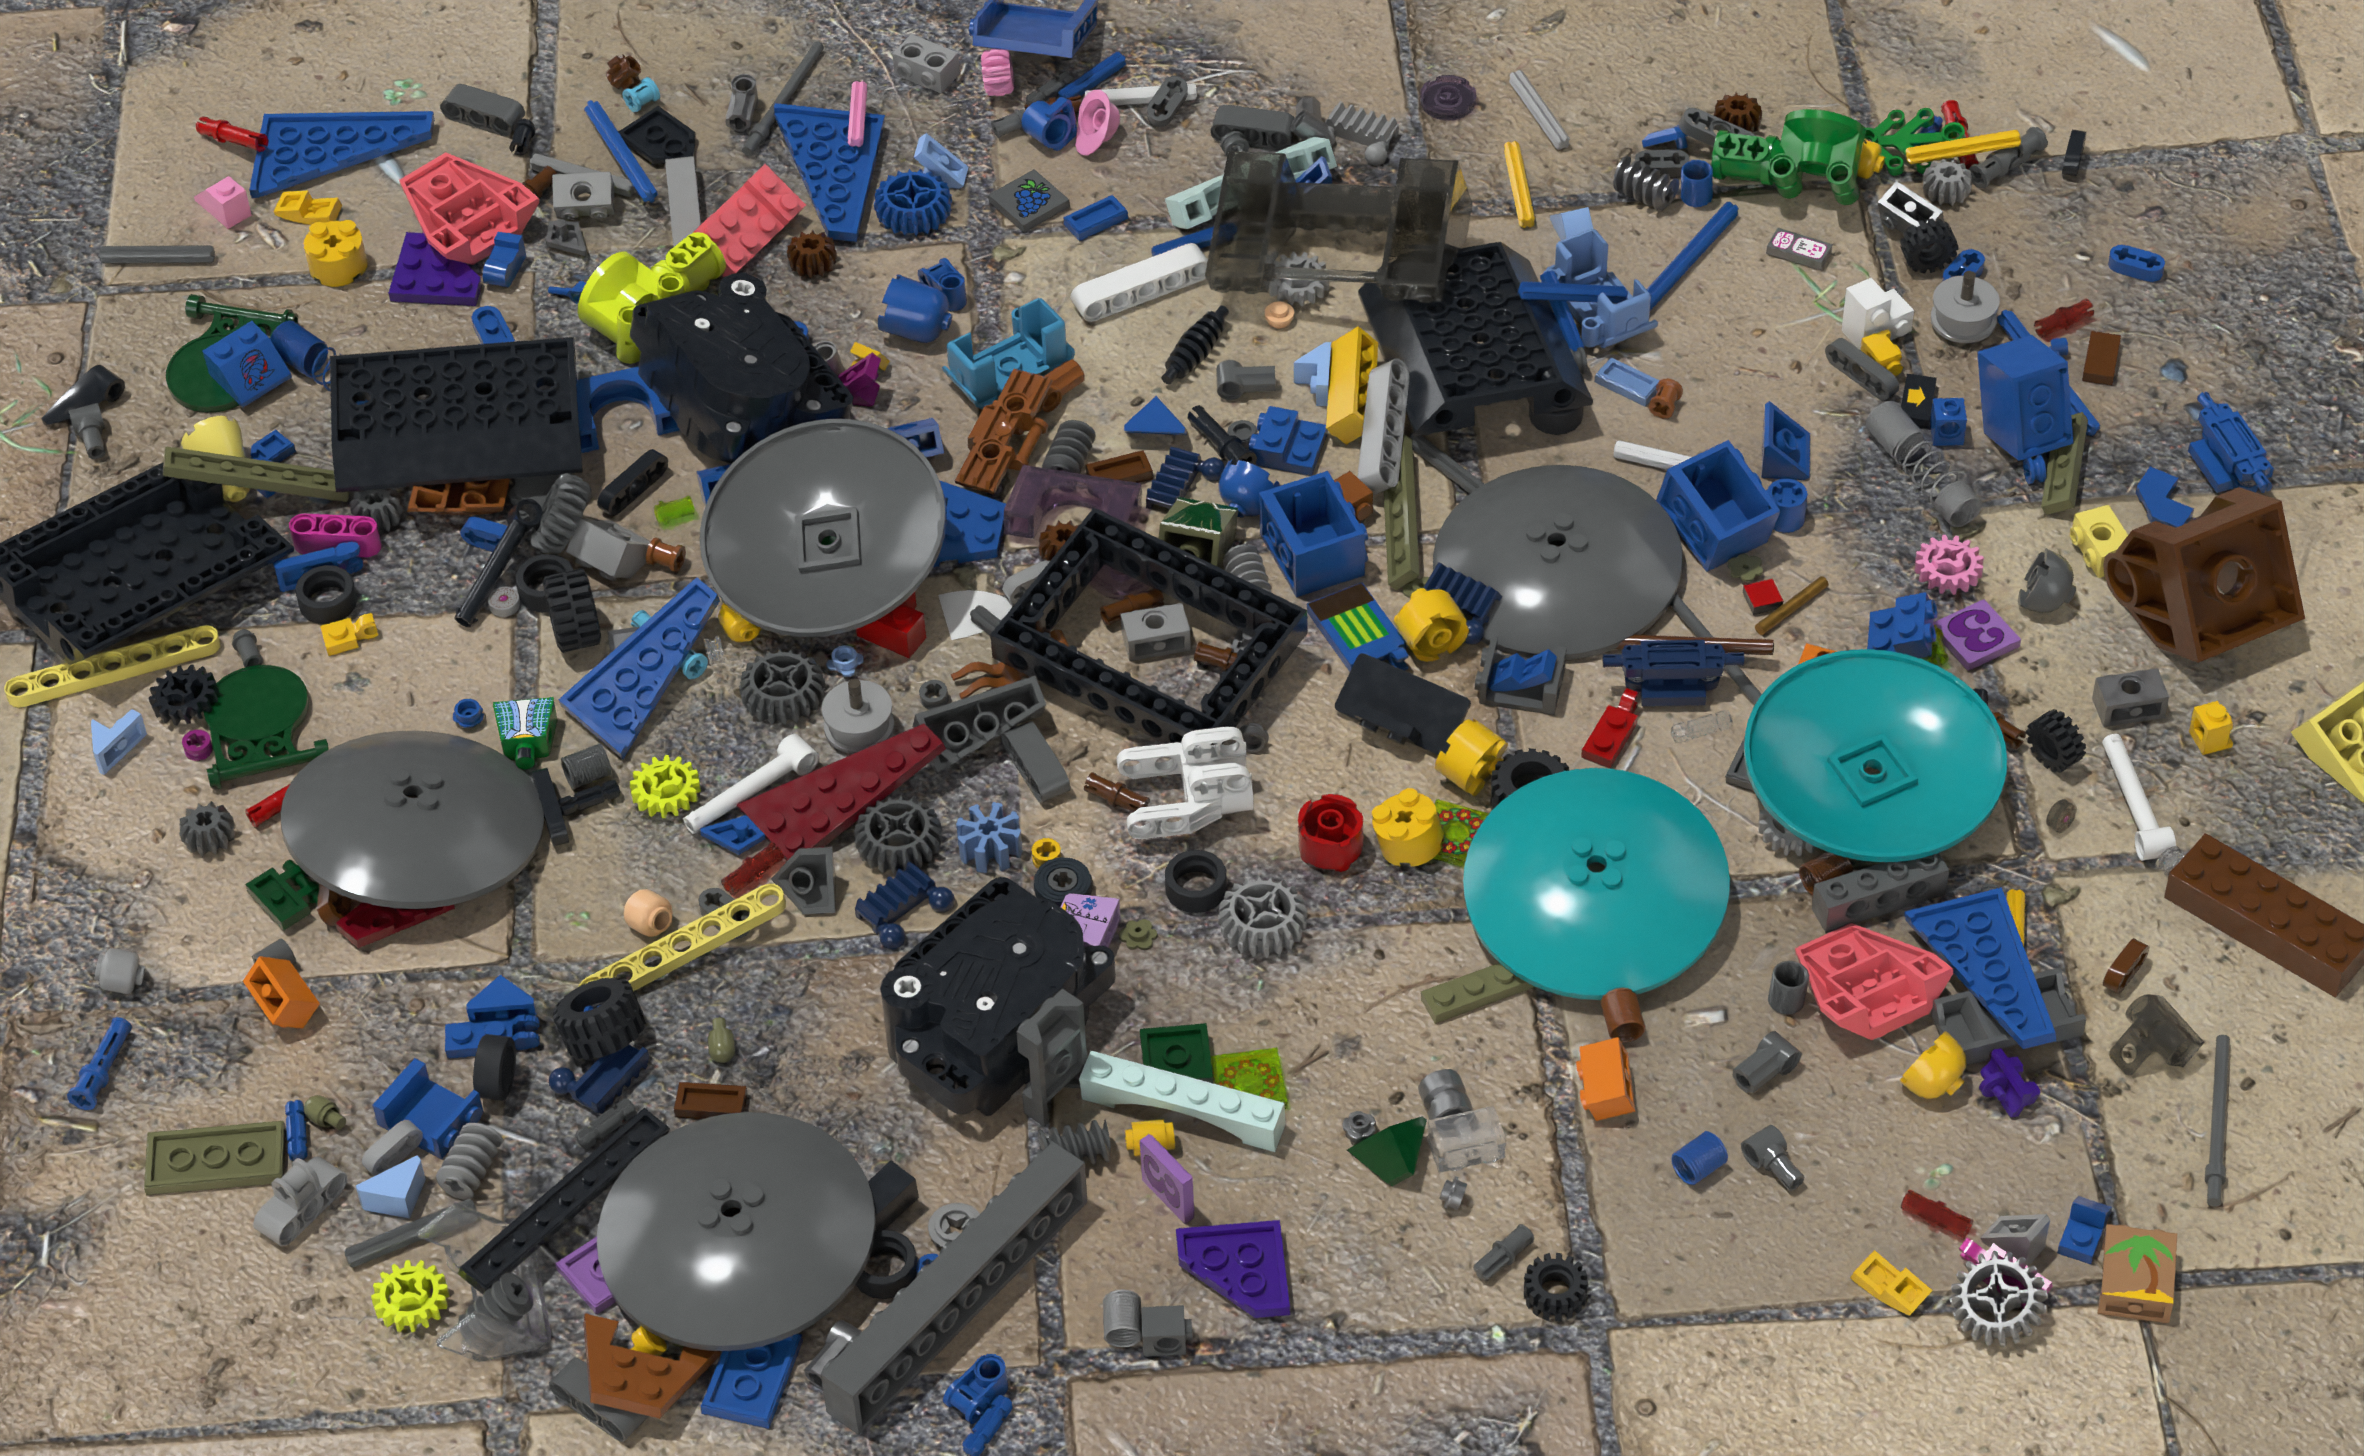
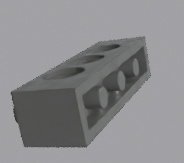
M1939 853L1915 860L1883 862L1814 884L1811 909L1825 933L1831 932L1850 923L1856 924L1946 895L1949 869Z

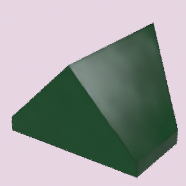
M1421 1116L1389 1126L1348 1148L1347 1151L1387 1184L1394 1186L1414 1175L1427 1119Z

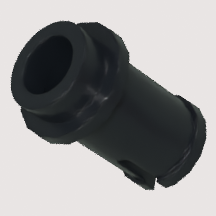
M520 119L513 126L514 135L509 146L510 151L513 152L517 145L514 154L519 156L527 153L530 139L536 132L532 121Z

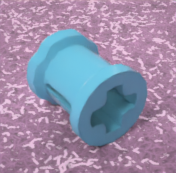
M649 77L642 79L641 84L633 89H625L622 92L623 99L632 112L640 111L641 106L651 100L655 102L660 99L659 89Z

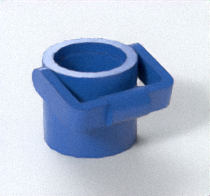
M1060 97L1052 105L1045 101H1036L1028 106L1023 113L1021 122L1024 132L1048 148H1053L1055 151L1061 150L1076 136V117L1072 102L1069 99Z
M1787 478L1774 481L1766 490L1769 496L1776 499L1780 509V514L1773 530L1782 533L1797 531L1804 525L1806 518L1807 489L1802 483Z

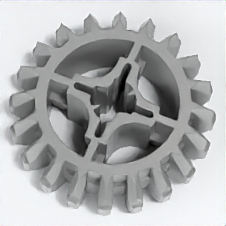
M1259 875L1254 882L1245 878L1243 886L1234 883L1232 891L1225 892L1224 900L1219 905L1220 915H1218V924L1220 925L1223 938L1228 939L1230 947L1238 946L1241 954L1249 950L1253 958L1257 953H1263L1267 958L1270 952L1274 951L1280 956L1282 948L1291 950L1294 942H1300L1302 933L1305 932L1307 927V908L1304 905V899L1302 895L1297 894L1295 886L1287 887L1285 879L1275 883L1273 876L1268 881H1262Z
M1995 1250L1991 1254L1992 1260L1986 1261L1985 1256L1979 1254V1265L1976 1266L1973 1262L1967 1261L1966 1268L1969 1273L1958 1271L1956 1276L1961 1283H1955L1951 1286L1952 1292L1956 1294V1296L1950 1298L1951 1306L1957 1308L1953 1312L1955 1320H1963L1960 1326L1964 1332L1973 1329L1971 1336L1975 1341L1985 1334V1344L1988 1346L1993 1343L1994 1337L1998 1338L2000 1346L2003 1347L2007 1343L2006 1337L2012 1336L2013 1342L2018 1344L2020 1342L2018 1333L2022 1331L2026 1336H2031L2032 1329L2029 1323L2034 1326H2040L2042 1321L2037 1314H2044L2047 1311L2046 1305L2042 1303V1301L2048 1299L2047 1291L2041 1289L2045 1285L2044 1279L2042 1277H2035L2037 1268L2034 1265L2025 1268L2026 1259L2024 1257H2020L2013 1263V1254L2009 1251L2005 1254L2004 1260L1999 1259V1254ZM2003 1275L2017 1279L2025 1286L2026 1290H2019L2018 1287L2006 1285L2003 1282ZM1991 1276V1281L1986 1288L1976 1290V1293L1972 1294L1974 1288L1982 1280ZM1998 1285L2000 1287L2001 1294H2003L2004 1297L2003 1303H2000V1312L1998 1311L1997 1303H1995L1994 1295L1998 1294ZM2026 1303V1306L2018 1316L2007 1321V1315L2012 1309L2019 1308L2022 1304ZM1979 1307L1980 1310L1992 1312L1995 1316V1322L1980 1318L1972 1308Z

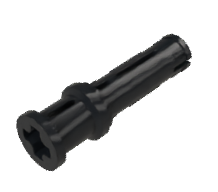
M1198 405L1192 408L1198 414V417L1189 411L1188 420L1217 447L1218 455L1222 460H1232V465H1236L1238 460L1256 464L1257 456L1251 450H1246L1239 437L1229 435L1202 406Z

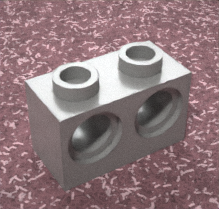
M910 34L893 53L894 75L941 94L960 74L958 52Z

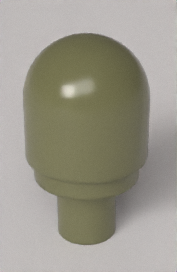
M718 1017L712 1020L713 1030L709 1032L707 1038L710 1057L715 1062L726 1063L735 1055V1040L732 1031L726 1028L725 1018Z
M314 1095L305 1102L304 1113L306 1117L318 1126L326 1128L333 1126L338 1130L345 1126L346 1118L339 1114V1108L336 1104L326 1097Z

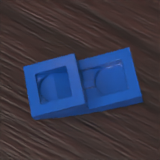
M1549 649L1527 660L1516 653L1494 664L1488 688L1492 691H1514L1550 681L1557 656Z

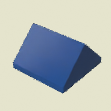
M1769 401L1765 404L1761 478L1806 480L1810 476V433Z

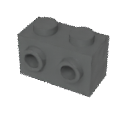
M1898 181L1878 201L1882 223L1889 229L1894 230L1896 228L1903 234L1905 231L1911 232L1909 227L1913 224L1916 227L1920 226L1919 221L1921 220L1924 223H1928L1930 218H1933L1935 222L1937 219H1941L1944 223L1942 210Z

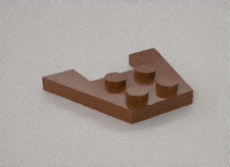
M584 1314L583 1326L591 1403L660 1419L721 1354V1351L702 1350L684 1346L678 1361L614 1346L612 1344L618 1331L619 1321Z

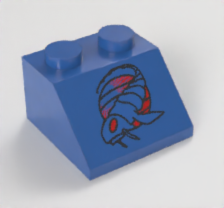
M250 321L202 351L209 375L242 408L292 378L291 372L270 338L253 321Z

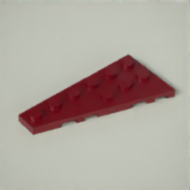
M923 723L741 802L737 806L743 815H747L765 834V838L788 861L799 848L825 847L859 819V815H864L867 807H874L877 800L881 802L946 750V747Z

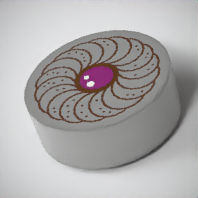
M499 587L493 590L488 596L490 611L499 617H508L515 614L520 608L518 592L511 587Z

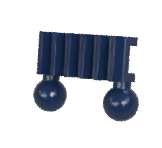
M1171 447L1169 455L1165 457V464L1162 463L1160 472L1157 471L1156 480H1152L1151 489H1147L1146 508L1152 509L1154 504L1167 507L1170 510L1178 497H1185L1198 472H1201L1203 477L1209 481L1220 480L1225 468L1223 461L1215 457L1203 461L1200 454Z
M1440 562L1436 565L1424 586L1427 591L1439 589L1448 592L1462 612L1473 616L1472 620L1466 622L1469 633L1464 643L1469 645L1478 644L1483 639V625L1490 619L1487 614L1495 600L1500 601L1503 597L1492 587H1487L1482 582L1466 577L1461 572H1456L1450 567L1447 568Z
M909 861L905 871L898 869L894 879L891 876L887 877L886 884L883 886L879 883L875 893L868 891L864 901L859 898L855 907V915L859 920L864 918L872 924L873 932L877 935L879 934L880 942L885 948L898 949L904 944L906 934L900 925L894 923L928 897L929 904L934 911L939 913L948 912L954 906L955 896L946 887L937 888L934 880Z
M629 1044L613 1054L599 1058L578 1081H576L575 1075L570 1069L565 1067L556 1068L549 1076V1086L555 1093H570L576 1101L596 1113L603 1114L606 1104L611 1106L614 1096L618 1095L620 1097L622 1095L623 1086L629 1087L631 1078L639 1077L640 1068H647L648 1060L650 1059L648 1050L644 1047L638 1050Z

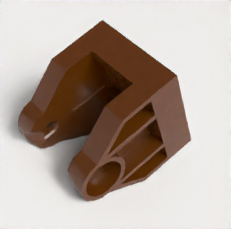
M2240 487L2216 496L2201 516L2177 528L2154 521L2132 530L2119 548L2108 553L2104 559V574L2113 596L2121 605L2128 609L2155 646L2197 663L2305 619L2282 501ZM2217 585L2222 590L2224 595L2219 592V590L2217 589Z

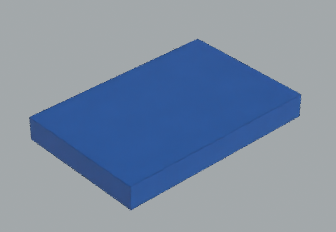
M797 1333L781 1341L761 1347L722 1351L701 1404V1413L769 1429L803 1343L802 1334Z

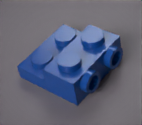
M1269 406L1267 413H1260L1257 422L1259 434H1252L1250 438L1249 450L1253 451L1257 456L1255 465L1312 476L1328 434L1326 425L1299 420L1298 411Z
M1924 592L1896 598V604L1893 608L1870 612L1867 649L1892 651L1917 658L1931 656L1932 642L1936 641V631L1933 623L1934 618L1938 616L1935 601L1933 599L1930 600L1927 593Z

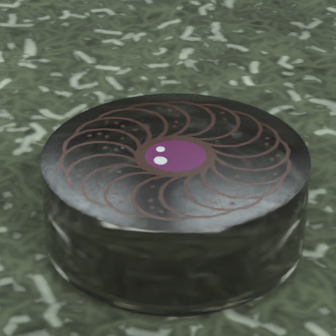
M2066 799L2057 801L2047 815V826L2057 833L2064 832L2070 827L2076 817V805Z

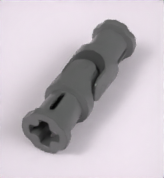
M2030 127L2026 134L2021 137L2020 146L1994 151L1982 163L1972 165L1969 168L1972 175V183L1976 187L1984 189L1989 186L1991 180L1996 177H2003L2008 173L2009 169L2012 170L2029 160L2034 152L2046 149L2048 141L2045 133L2039 127Z

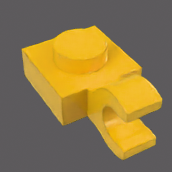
M372 613L360 616L353 624L351 618H346L320 626L328 656L359 648L357 641L372 639L378 636Z

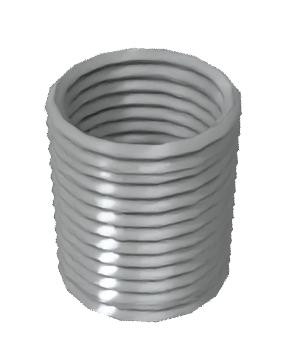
M1131 1290L1111 1291L1103 1298L1104 1340L1108 1344L1115 1347H1130L1142 1339L1141 1297Z

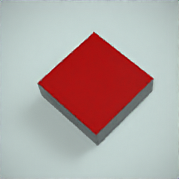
M1773 579L1743 585L1742 593L1753 615L1773 611L1783 605L1784 601Z

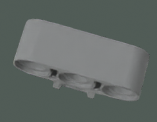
M318 1156L312 1158L308 1163L296 1158L292 1162V1168L281 1179L276 1178L271 1183L274 1196L257 1212L253 1222L254 1228L280 1246L290 1244L342 1193L348 1180L346 1173Z

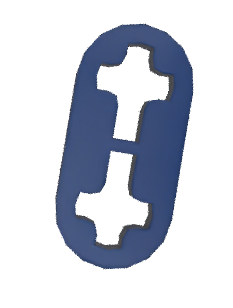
M2117 245L2110 250L2108 266L2116 273L2143 281L2155 282L2163 277L2165 261L2163 257L2156 253L2128 245Z
M1974 249L1962 251L1945 269L1942 281L1955 276H1963L1966 271H1973L1976 277L1979 278L1984 270V255Z
M469 517L460 530V534L468 544L493 552L508 526L479 517Z

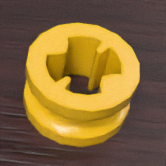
M1043 838L1036 841L1031 849L1033 865L1038 869L1048 860L1061 857L1060 844L1051 838ZM1044 852H1050L1049 857H1043Z

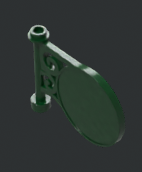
M189 295L185 306L188 318L201 319L204 314L213 315L214 317L210 327L202 336L182 346L170 359L166 369V382L171 396L183 407L197 412H221L239 406L209 375L202 351L250 321H253L266 335L265 329H269L272 335L276 327L285 321L290 320L298 324V314L293 313L290 309H286L284 314L207 303L204 296ZM230 318L239 320V323L236 327L234 325V321Z
M255 665L236 670L224 676L217 682L220 691L216 694L218 702L210 703L213 709L211 712L203 711L206 724L211 733L216 764H212L213 768L207 769L211 788L217 786L218 789H222L221 782L311 762L329 750L327 739L314 741L315 748L298 751L293 746V734L306 717L309 708V697L306 686L301 678L292 671L282 667ZM220 740L230 744L227 752L231 761L224 758ZM268 747H269L270 754H271V756H273V757H270V756H268V755L265 754V750H266ZM243 751H247V752H248L245 757H244Z

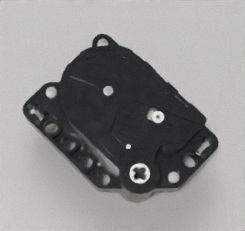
M742 272L723 277L719 285L718 295L696 290L636 306L633 309L630 337L641 351L638 375L659 397V401L667 411H670V415L677 423L678 428L697 447V450L712 459L731 464L756 443L783 429L816 420L850 419L853 396L795 322L789 316L775 312L766 301L767 289L765 283L755 276Z
M1006 877L995 878L895 964L894 970L885 975L886 977L882 981L880 991L889 1056L898 1064L899 1072L905 1078L952 1112L968 1114L977 1109L983 1115L991 1116L1008 1102L1017 1090L1031 1081L1029 1059L1018 1052L1017 1031L1021 1023L1026 1019H1031L1048 998H1053L1061 989H1064L1083 1002L1086 1025L1090 1011L1089 1006L1115 982L1114 953L1106 946L1084 947L1083 930L1079 922L1072 914L1056 905L1055 902L1036 898L1011 879Z

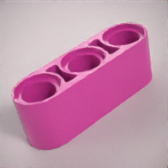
M304 513L294 516L289 522L294 548L300 554L332 547L335 549L338 544L348 543V541L358 543L360 553L357 556L372 557L381 550L377 523L371 517Z

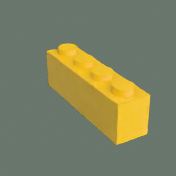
M1359 326L1333 341L1331 346L1326 429L1332 436L1337 437L1346 445L1362 436L1369 373L1377 367L1378 342Z

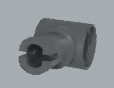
M95 403L68 410L75 435L84 441L88 457L90 459L103 457L105 449L101 435L105 425L99 404Z
M1768 1125L1742 1141V1153L1751 1166L1754 1168L1763 1166L1767 1171H1772L1789 1191L1795 1190L1803 1183L1805 1176L1788 1159L1786 1140L1775 1126Z

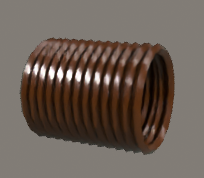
M1825 852L1807 861L1799 868L1802 884L1811 895H1813L1814 884L1853 872L1849 858L1830 852Z

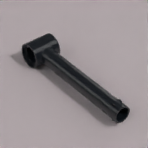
M523 499L509 511L507 515V529L472 586L467 598L460 608H456L454 619L462 626L471 627L472 624L478 621L476 617L481 607L486 602L525 533L530 531L541 520L543 511L537 501ZM520 510L525 511L529 515L530 522L521 518Z

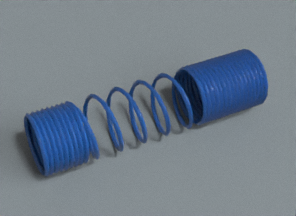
M285 321L277 326L270 340L283 361L307 377L313 378L317 384L324 385L330 391V388L327 386V384H330V381L325 382V373L330 370V360L325 366L323 373L319 375L314 373L324 365L328 356V350H332L334 355H336V350L328 347L324 341L294 321ZM323 375V382L316 379V377ZM357 401L356 404L362 405L369 401Z

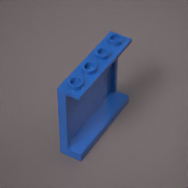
M988 0V2L984 3L983 8L978 10L974 19H971L969 35L973 36V46L1072 58L1097 25L1098 0H1084L1076 12L1004 3V0Z

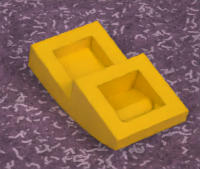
M308 190L289 191L282 193L273 212L275 216L312 225L315 222L336 221L342 204L339 198L312 199Z
M1875 1250L1850 1277L1856 1284L1878 1300L1909 1316L1933 1291L1906 1267L1900 1272Z

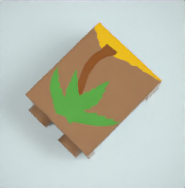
M2106 1224L2102 1242V1250H2104L2102 1286L2097 1314L2169 1323L2174 1303L2177 1233L2165 1232L2160 1229L2147 1230L2132 1228L2127 1225Z

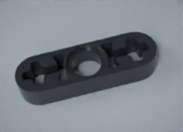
M654 449L648 450L602 490L597 501L598 508L611 516L618 515L662 477L668 467V458Z
M548 768L532 771L533 782L537 789L539 800H541L544 819L553 847L569 843L567 829Z

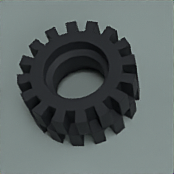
M1930 218L1928 223H1924L1921 220L1919 221L1920 226L1916 227L1914 224L1910 226L1911 232H1904V238H1901L1900 247L1908 266L1912 267L1913 271L1917 272L1919 270L1920 273L1925 274L1927 269H1929L1930 273H1933L1936 267H1939L1940 270L1945 268L1943 265L1945 262L1950 264L1952 262L1951 257L1956 258L1958 244L1947 222L1943 223L1941 219H1937L1935 222L1933 218ZM1935 243L1933 246L1923 249L1924 247Z
M2055 709L2049 710L2027 726L2026 734L2029 737L2026 739L2033 746L2030 748L2032 753H2037L2036 759L2039 762L2044 761L2043 766L2045 768L2051 767L2052 772L2058 771L2061 773L2083 759L2086 754L2084 751L2086 744L2081 742L2084 737L2083 734H2078L2077 730H2079L2077 724L2073 726L2071 724L2072 719L2069 716L2065 718L2064 712H2057Z
M1548 1253L1544 1254L1543 1262L1537 1257L1534 1259L1533 1265H1528L1527 1273L1524 1276L1523 1294L1528 1309L1533 1307V1314L1538 1316L1543 1312V1319L1548 1321L1550 1315H1555V1321H1561L1562 1315L1565 1314L1568 1320L1573 1318V1311L1578 1314L1582 1310V1305L1585 1306L1588 1287L1586 1270L1582 1271L1583 1265L1579 1261L1573 1265L1574 1257L1568 1255L1566 1260H1562V1253H1556V1259H1551V1255ZM1558 1280L1566 1283L1569 1286V1290L1561 1294H1553L1545 1291L1542 1285L1547 1281Z

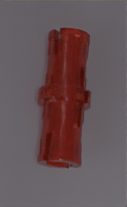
M2083 299L2067 308L2063 306L2057 308L2055 313L2034 322V327L2042 326L2035 331L2040 338H2046L2048 335L2061 329L2069 330L2075 323L2094 315V310L2087 312L2088 309L2093 308V305L2088 299Z
M771 842L752 858H745L739 868L722 878L721 883L724 889L731 896H735L754 880L756 882L761 880L767 870L784 859V854L778 846L776 847L775 843Z
M1912 1189L1908 1190L1901 1203V1210L1922 1218L1932 1228L1937 1226L1963 1240L1969 1234L1974 1221L1946 1207V1203L1940 1200L1935 1202Z

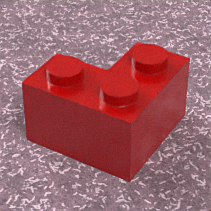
M915 592L890 613L872 623L857 628V636L910 659L926 639L924 613L915 610L917 607Z

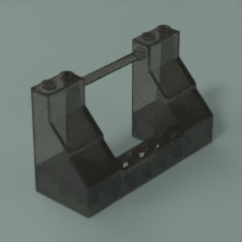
M1228 151L1205 272L1210 289L1220 293H1227L1229 291H1243L1247 294L1268 293L1270 281L1273 282L1275 279L1375 283L1377 287H1380L1383 297L1392 301H1402L1404 299L1418 300L1423 303L1442 301L1447 270L1457 258L1460 248L1467 241L1473 205L1459 161L1400 158L1395 187L1297 183L1285 153ZM1296 228L1304 230H1314L1315 228L1329 229L1335 232L1343 230H1357L1362 233H1370L1372 231L1387 232L1382 267L1377 269V272L1275 267L1273 263L1284 250L1285 244L1296 233Z

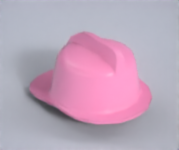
M1102 90L1089 92L1082 100L1079 108L1075 146L1081 155L1094 153L1103 142L1110 140L1120 123L1118 108L1109 101L1107 94Z

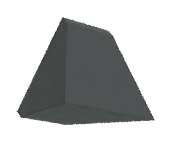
M832 847L799 848L771 880L782 888L783 893L802 914L835 913L836 872Z

